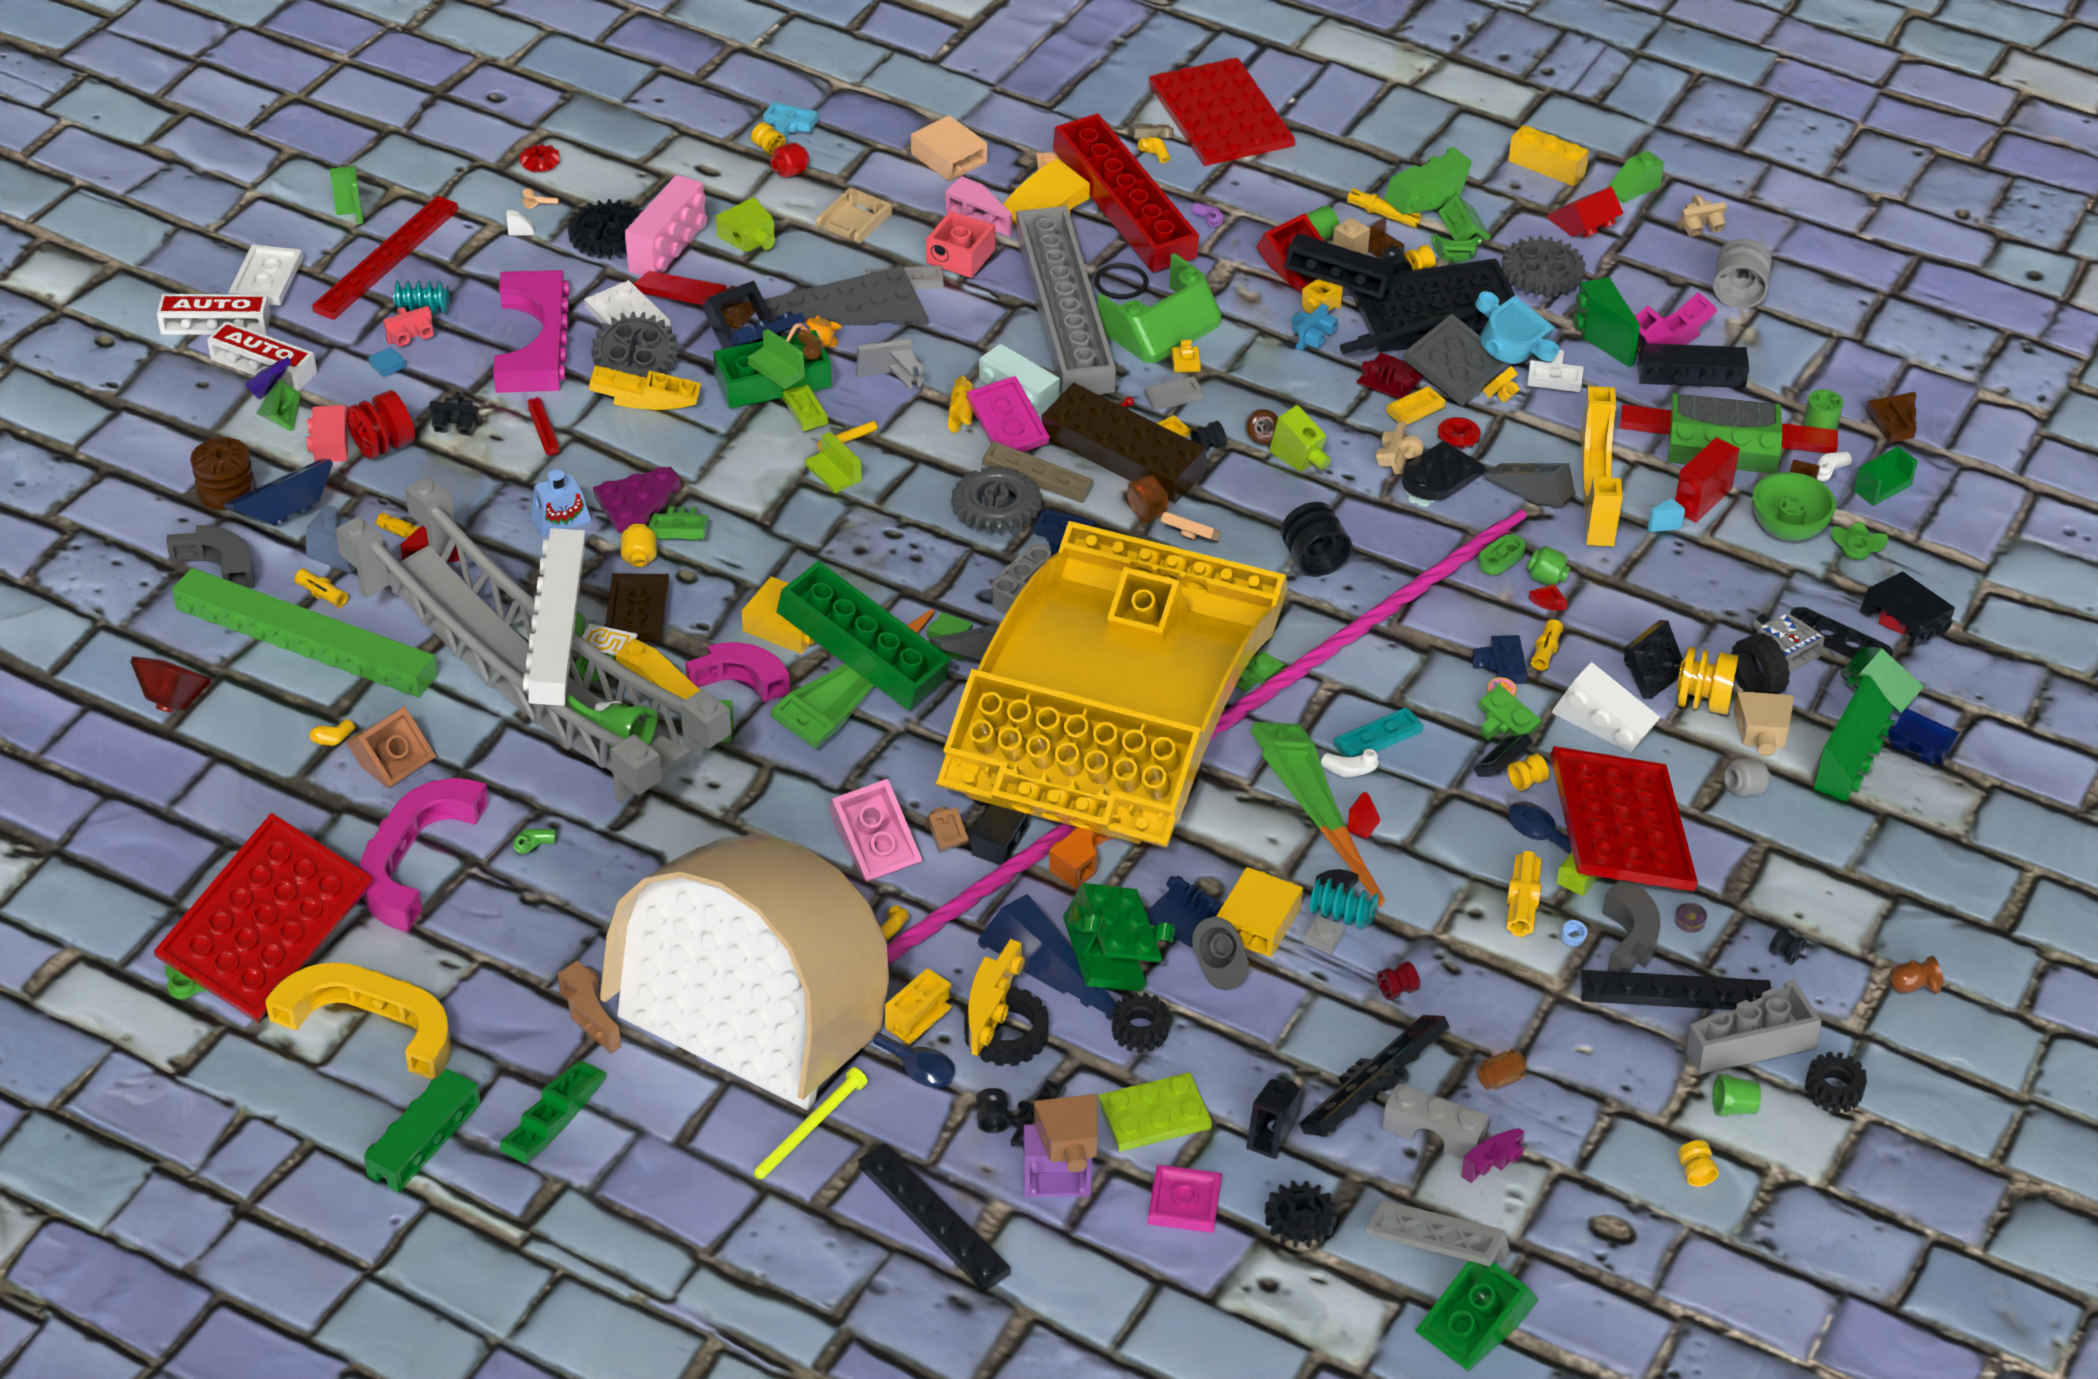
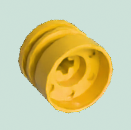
M1689 646L1688 652L1681 662L1676 689L1678 693V706L1685 707L1687 696L1693 695L1692 709H1697L1702 697L1708 698V712L1728 715L1739 655L1719 652L1715 664L1709 663L1708 650L1703 649L1701 662L1694 661L1696 648Z

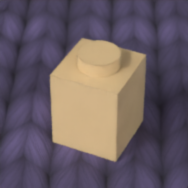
M1350 217L1334 228L1333 244L1367 254L1370 228Z

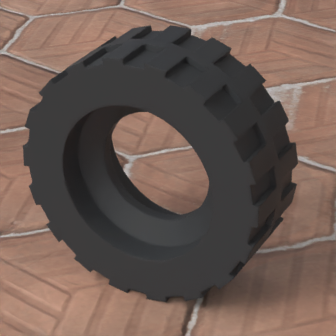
M1757 633L1741 639L1733 645L1731 654L1739 655L1735 678L1738 681V685L1744 690L1743 692L1779 694L1786 690V686L1789 685V664L1784 651L1773 637L1766 635V633ZM1756 658L1759 660L1762 666L1764 676L1758 667Z

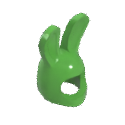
M571 694L566 697L567 703L572 710L624 739L634 734L648 746L650 745L658 720L656 710L645 706L628 707L627 704L612 703L603 711H597L588 708ZM645 714V721L637 719L641 715Z

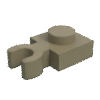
M1128 123L1127 133L1138 142L1141 138L1147 139V137L1173 138L1174 128L1170 127L1169 124Z

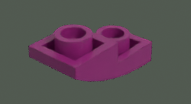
M1520 1128L1508 1130L1478 1144L1464 1156L1461 1177L1472 1183L1480 1174L1486 1175L1492 1166L1502 1171L1510 1162H1517L1524 1152L1522 1144L1525 1131Z

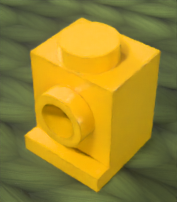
M1320 279L1315 280L1302 289L1301 305L1304 311L1312 314L1321 304L1329 306L1328 312L1333 308L1339 309L1341 307L1343 287Z

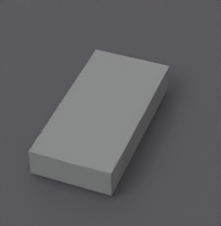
M1194 376L1144 387V395L1153 411L1200 401L1204 398V392Z

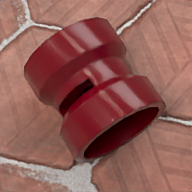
M1410 961L1399 963L1395 969L1386 968L1377 973L1379 989L1387 1000L1396 999L1403 992L1412 993L1420 988L1418 973Z

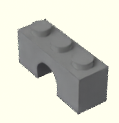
M1398 1083L1385 1105L1382 1130L1412 1141L1418 1129L1431 1130L1442 1138L1444 1153L1464 1159V1156L1470 1150L1485 1141L1489 1115Z

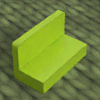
M830 431L821 435L822 452L806 459L805 466L833 493H838L861 482V460Z

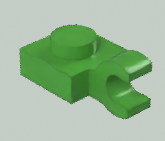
M1261 651L1251 658L1240 677L1242 680L1236 684V687L1247 692L1257 683L1262 685L1282 671L1284 664L1266 652Z

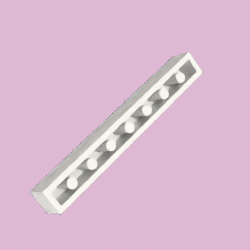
M550 528L549 540L543 539L542 556L546 558H541L540 575L544 576H538L537 594L541 595H535L534 613L538 614H533L531 629L532 632L536 633H530L529 651H533V653H527L526 671H530V673H524L523 691H529L528 703L565 706L584 560V530Z

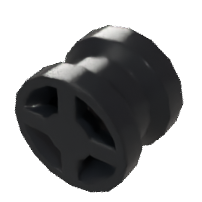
M1783 926L1773 937L1769 946V953L1775 956L1781 955L1786 963L1793 965L1803 953L1807 944V938L1801 935L1795 936L1790 928Z

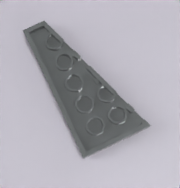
M903 266L764 299L774 321H778V315L792 311L793 315L802 312L805 319L804 322L809 318H815L819 315L822 319L836 322L842 326L877 325L880 321H894V325H904V321H918V325H928V317Z

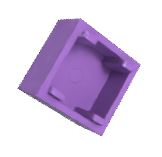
M1024 1125V1197L1091 1196L1092 1158L1086 1159L1087 1167L1084 1170L1071 1172L1067 1169L1066 1161H1049L1035 1126Z

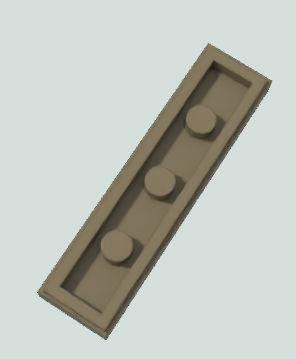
M995 441L991 443L982 460V465L990 468L992 466H996L997 469L1007 467L1008 471L1016 469L1018 474H1027V478H1032L1039 487L1080 503L1084 502L1094 479Z

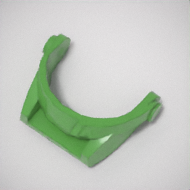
M1434 234L1431 237V244L1435 253L1441 259L1448 262H1464L1472 259L1477 254L1478 245H1481V237L1475 234V238L1471 240L1456 241L1444 239L1438 236V234Z

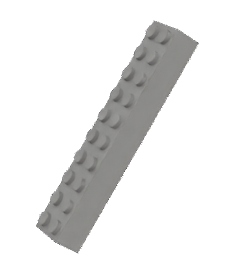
M1067 206L1016 211V237L1056 376L1060 378L1061 395L1073 382L1098 395L1115 393V364Z

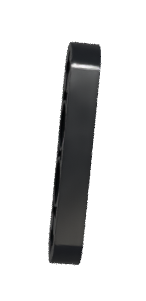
M1796 607L1790 612V615L1824 636V647L1850 659L1863 646L1882 648L1891 657L1893 656V650L1889 645L1809 608ZM1821 630H1829L1833 632L1834 635L1821 633ZM1846 642H1855L1860 646L1852 647L1847 645Z

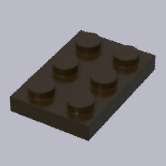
M612 573L605 627L638 634L636 639L639 641H663L670 584L669 574Z

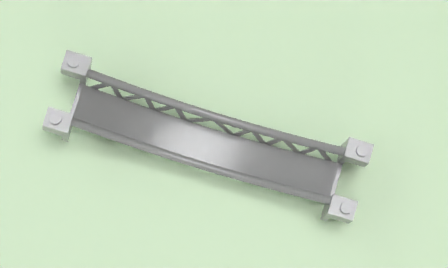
M429 476L405 488L408 514L426 528L429 545L401 562H398L383 546L382 534L360 516L335 529L339 554L357 568L361 594L364 597L368 598L390 585L392 592L398 594L418 615L420 622L424 626H429L452 650L453 655L468 664L484 679L488 687H493L511 704L530 717L535 725H541L561 739L565 746L574 748L595 761L601 768L605 767L611 770L613 773L615 800L621 805L632 794L636 793L639 796L660 782L664 773L703 747L710 749L731 735L729 708L705 689L700 690L685 700L627 669L575 632L572 648L587 658L589 663L582 682L571 656L570 669L575 680L568 677L566 697L571 694L576 700L595 710L597 703L605 702L588 691L596 666L607 702L614 701L604 670L619 680L615 701L623 702L627 686L634 706H641L635 689L653 699L651 708L656 710L657 713L659 706H661L672 740L656 732L649 746L634 734L624 739L572 710L567 700H565V706L528 703L529 691H523L524 673H530V671H526L527 653H533V651H529V643L514 631L510 624L520 606L529 639L530 633L534 634L531 630L529 614L532 616L533 614H538L534 613L535 600L507 576L455 524L451 493ZM455 545L457 546L465 582L447 564ZM465 553L483 570L474 585H472ZM488 577L498 615L477 595ZM498 586L514 599L506 617ZM668 707L681 713L684 747L680 744ZM641 715L639 720L645 721V715Z

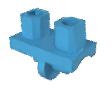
M1321 304L1312 314L1297 312L1292 317V330L1298 333L1300 338L1296 344V349L1303 351L1308 345L1319 349L1325 341V334L1333 335L1337 331L1338 319L1328 315L1329 306Z

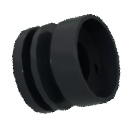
M1317 501L1305 503L1290 512L1281 524L1280 534L1289 552L1292 553L1293 559L1300 571L1307 576L1320 577L1329 575L1341 568L1351 556L1353 547L1351 539L1340 524L1334 510L1326 503Z

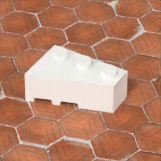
M1592 662L1572 682L1551 712L1630 753L1660 719L1656 713Z

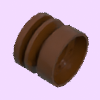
M217 437L206 440L193 450L190 462L195 477L196 491L200 502L207 508L227 510L224 503L256 489L249 450L240 440L230 437Z

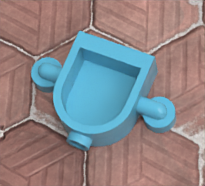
M1483 291L1479 294L1475 305L1482 314L1489 318L1480 339L1484 349L1491 356L1511 364L1521 363L1533 354L1542 361L1552 362L1555 360L1560 349L1554 341L1549 340L1555 328L1552 324L1516 296L1499 305V299L1493 293Z

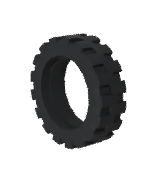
M1010 986L1006 995L1008 1012L1021 1014L1030 1021L1033 1027L1026 1035L1015 1040L992 1038L991 1043L988 1046L984 1045L978 1054L981 1056L982 1061L986 1063L990 1061L995 1062L996 1066H1004V1064L1016 1066L1021 1061L1025 1063L1031 1061L1033 1055H1039L1042 1052L1043 1045H1046L1048 1041L1049 1017L1046 1006H1042V1000L1038 996L1033 997L1031 995L1032 992L1026 989L1021 991L1018 990V987ZM968 1007L965 1009L964 1034L967 1046L970 1045Z

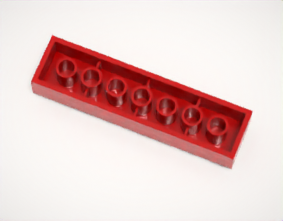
M1099 113L1055 126L1053 151L1065 165L1090 183V196L1152 273L1170 267L1171 255L1174 253L1185 261L1197 258L1199 234Z

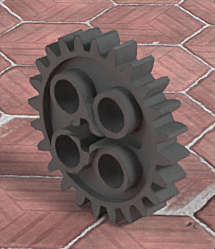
M1529 236L1527 242L1519 239V244L1512 242L1511 248H1506L1502 256L1501 269L1506 278H1508L1509 284L1515 283V289L1523 287L1525 294L1531 290L1534 291V296H1537L1540 292L1545 297H1548V293H1552L1557 297L1559 291L1567 294L1568 289L1575 290L1576 285H1580L1581 280L1584 279L1586 262L1583 261V255H1578V249H1571L1570 243L1562 245V239L1553 242L1552 237L1544 240L1542 236H1539L1538 240H1534Z
M632 311L630 318H626L621 313V320L619 321L611 317V325L603 323V331L597 330V338L592 339L593 347L591 352L594 366L610 368L647 378L649 370L667 375V369H673V361H677L678 343L676 341V334H672L671 326L665 327L663 319L656 323V315H652L647 319L645 312H642L640 317H636L635 312ZM640 332L638 336V345H636V336L637 333ZM631 354H634L633 366L630 367V364L632 363Z

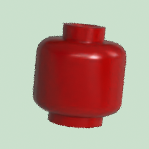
M795 142L778 146L772 153V169L784 178L805 172L809 163L807 150Z

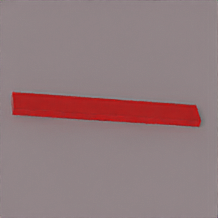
M437 195L313 303V312L335 320L459 210L458 203Z
M1622 404L1619 429L1669 435L1671 410ZM1782 423L1781 448L1825 454L1835 453L1838 449V430Z

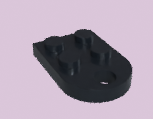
M1442 441L1406 464L1402 475V485L1407 492L1417 498L1432 501L1443 500L1482 476L1486 465L1455 448L1453 445Z

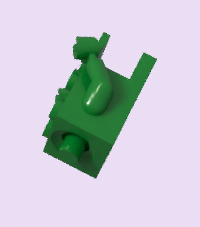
M1082 883L1063 915L1085 984L1091 987L1142 992L1147 983L1139 960L1160 962L1162 956L1156 941L1166 940L1173 942L1176 928L1175 925L1167 922H1158L1157 925H1152L1149 922L1138 889Z

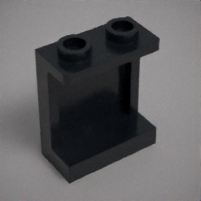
M1902 571L1869 587L1860 611L1870 616L1884 610L1912 630L1909 644L1914 647L1922 642H1928L1932 637L1948 631L1953 623L1951 618L1955 607Z

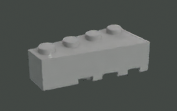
M1792 979L1784 983V988L1777 991L1769 989L1763 992L1761 998L1755 1001H1742L1737 1004L1736 1009L1728 1013L1722 1010L1691 1024L1686 1054L1698 1073L1704 1074L1812 1050L1818 1046L1822 1020L1795 980Z

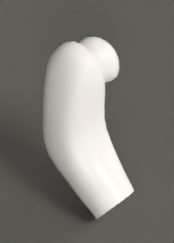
M1849 452L1827 453L1821 456L1817 465H1820L1817 480L1821 482L1828 481L1834 470L1851 465L1852 459Z
M1366 749L1362 755L1356 757H1342L1326 753L1321 760V765L1326 770L1342 778H1352L1376 770L1379 760L1374 750Z

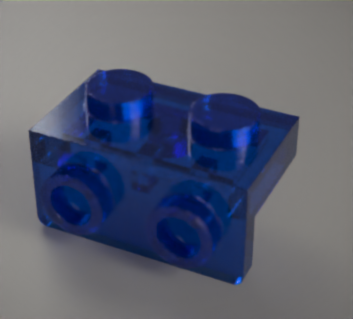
M1905 708L1895 726H1890L1888 736L1889 741L1895 748L1901 751L1910 750L1918 754V757L1927 763L1934 764L1935 762L1943 766L1959 738V732Z

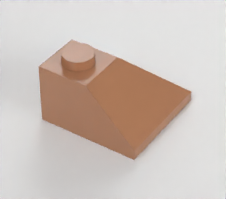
M405 706L345 741L359 765L387 788L393 786L436 757Z

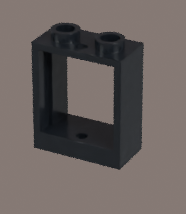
M754 280L707 297L702 307L723 349L733 347V345H731L729 340L732 331L721 311L750 301L759 321L768 319L769 323L775 322Z

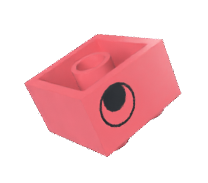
M952 211L947 213L926 238L927 264L933 266L941 265L942 269L970 278L976 274L995 251V225Z

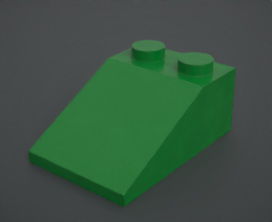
M1606 277L1580 282L1579 293L1576 294V314L1573 315L1575 329L1579 330L1586 341L1628 367L1634 366L1640 324L1611 278Z
M1468 1261L1415 1329V1332L1469 1372L1519 1327L1538 1302V1298L1529 1287L1496 1263L1492 1262L1491 1266Z

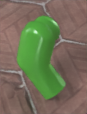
M525 829L516 836L513 847L518 853L524 854L530 852L539 844H556V829Z

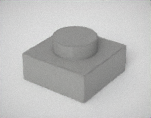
M1317 915L1304 936V944L1332 955L1345 935L1346 926Z

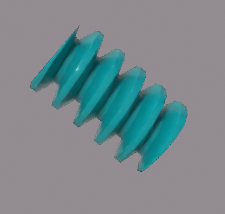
M396 281L393 293L394 310L397 312L398 308L404 307L407 312L408 307L410 311L428 306L433 314H437L439 308H441L443 314H447L450 305L449 286L447 285V288H443L442 282L438 281L436 288H433L431 281H427L426 288H422L421 282L417 281L415 288H412L410 281H406L405 288H401L400 282Z
M1319 878L1310 898L1309 910L1310 913L1316 914L1321 909L1322 917L1328 918L1332 914L1333 920L1337 922L1344 917L1346 925H1352L1356 920V927L1363 929L1367 924L1369 927L1374 919L1379 894L1375 893L1371 900H1367V890H1363L1359 896H1355V886H1351L1348 892L1345 893L1343 882H1340L1336 889H1333L1332 879L1328 878L1326 883L1321 885Z

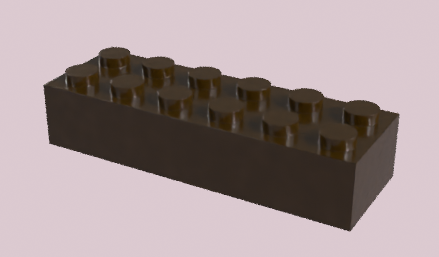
M1074 382L1041 415L1042 424L1050 437V441L1174 504L1180 500L1207 470L1205 447Z

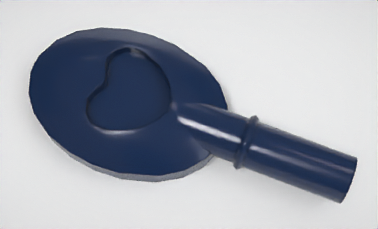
M1519 801L1511 805L1508 818L1511 825L1519 833L1535 840L1548 839L1568 854L1572 852L1570 840L1560 830L1555 829V820L1547 810L1527 801Z
M877 1033L874 1037L873 1044L895 1054L896 1057H900L903 1060L904 1071L917 1083L928 1087H944L954 1080L955 1066L952 1060L942 1052L927 1047L909 1048L904 1043H899L881 1033Z

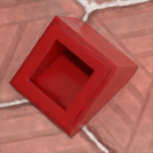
M1363 792L1349 809L1347 828L1348 831L1356 835L1368 838L1380 823V817L1369 794Z

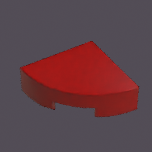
M1555 584L1529 591V600L1541 608L1556 611L1567 609L1568 601Z

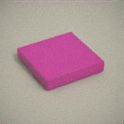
M1156 1165L1148 1224L1214 1233L1222 1173Z

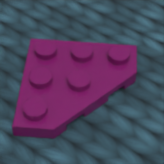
M670 466L658 467L654 471L644 474H632L625 479L617 481H605L601 485L593 487V493L616 531L620 533L633 524L646 525L650 521L649 515L653 511L658 512L668 502L667 496L671 492L676 493L681 486L678 475Z

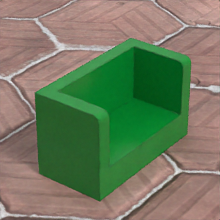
M1899 446L1859 467L1854 492L1869 504L1875 506L1912 486L1917 460Z

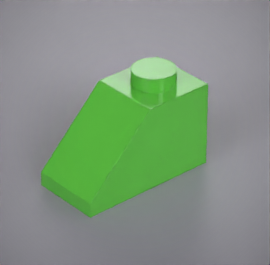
M1648 150L1627 160L1608 187H1613L1617 199L1624 204L1661 187L1664 162Z

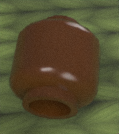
M1267 409L1252 411L1244 422L1246 436L1257 444L1271 443L1278 416Z

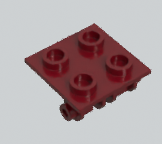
M1380 352L1374 361L1363 362L1361 371H1364V373L1356 383L1401 399L1413 391L1424 375L1406 361Z

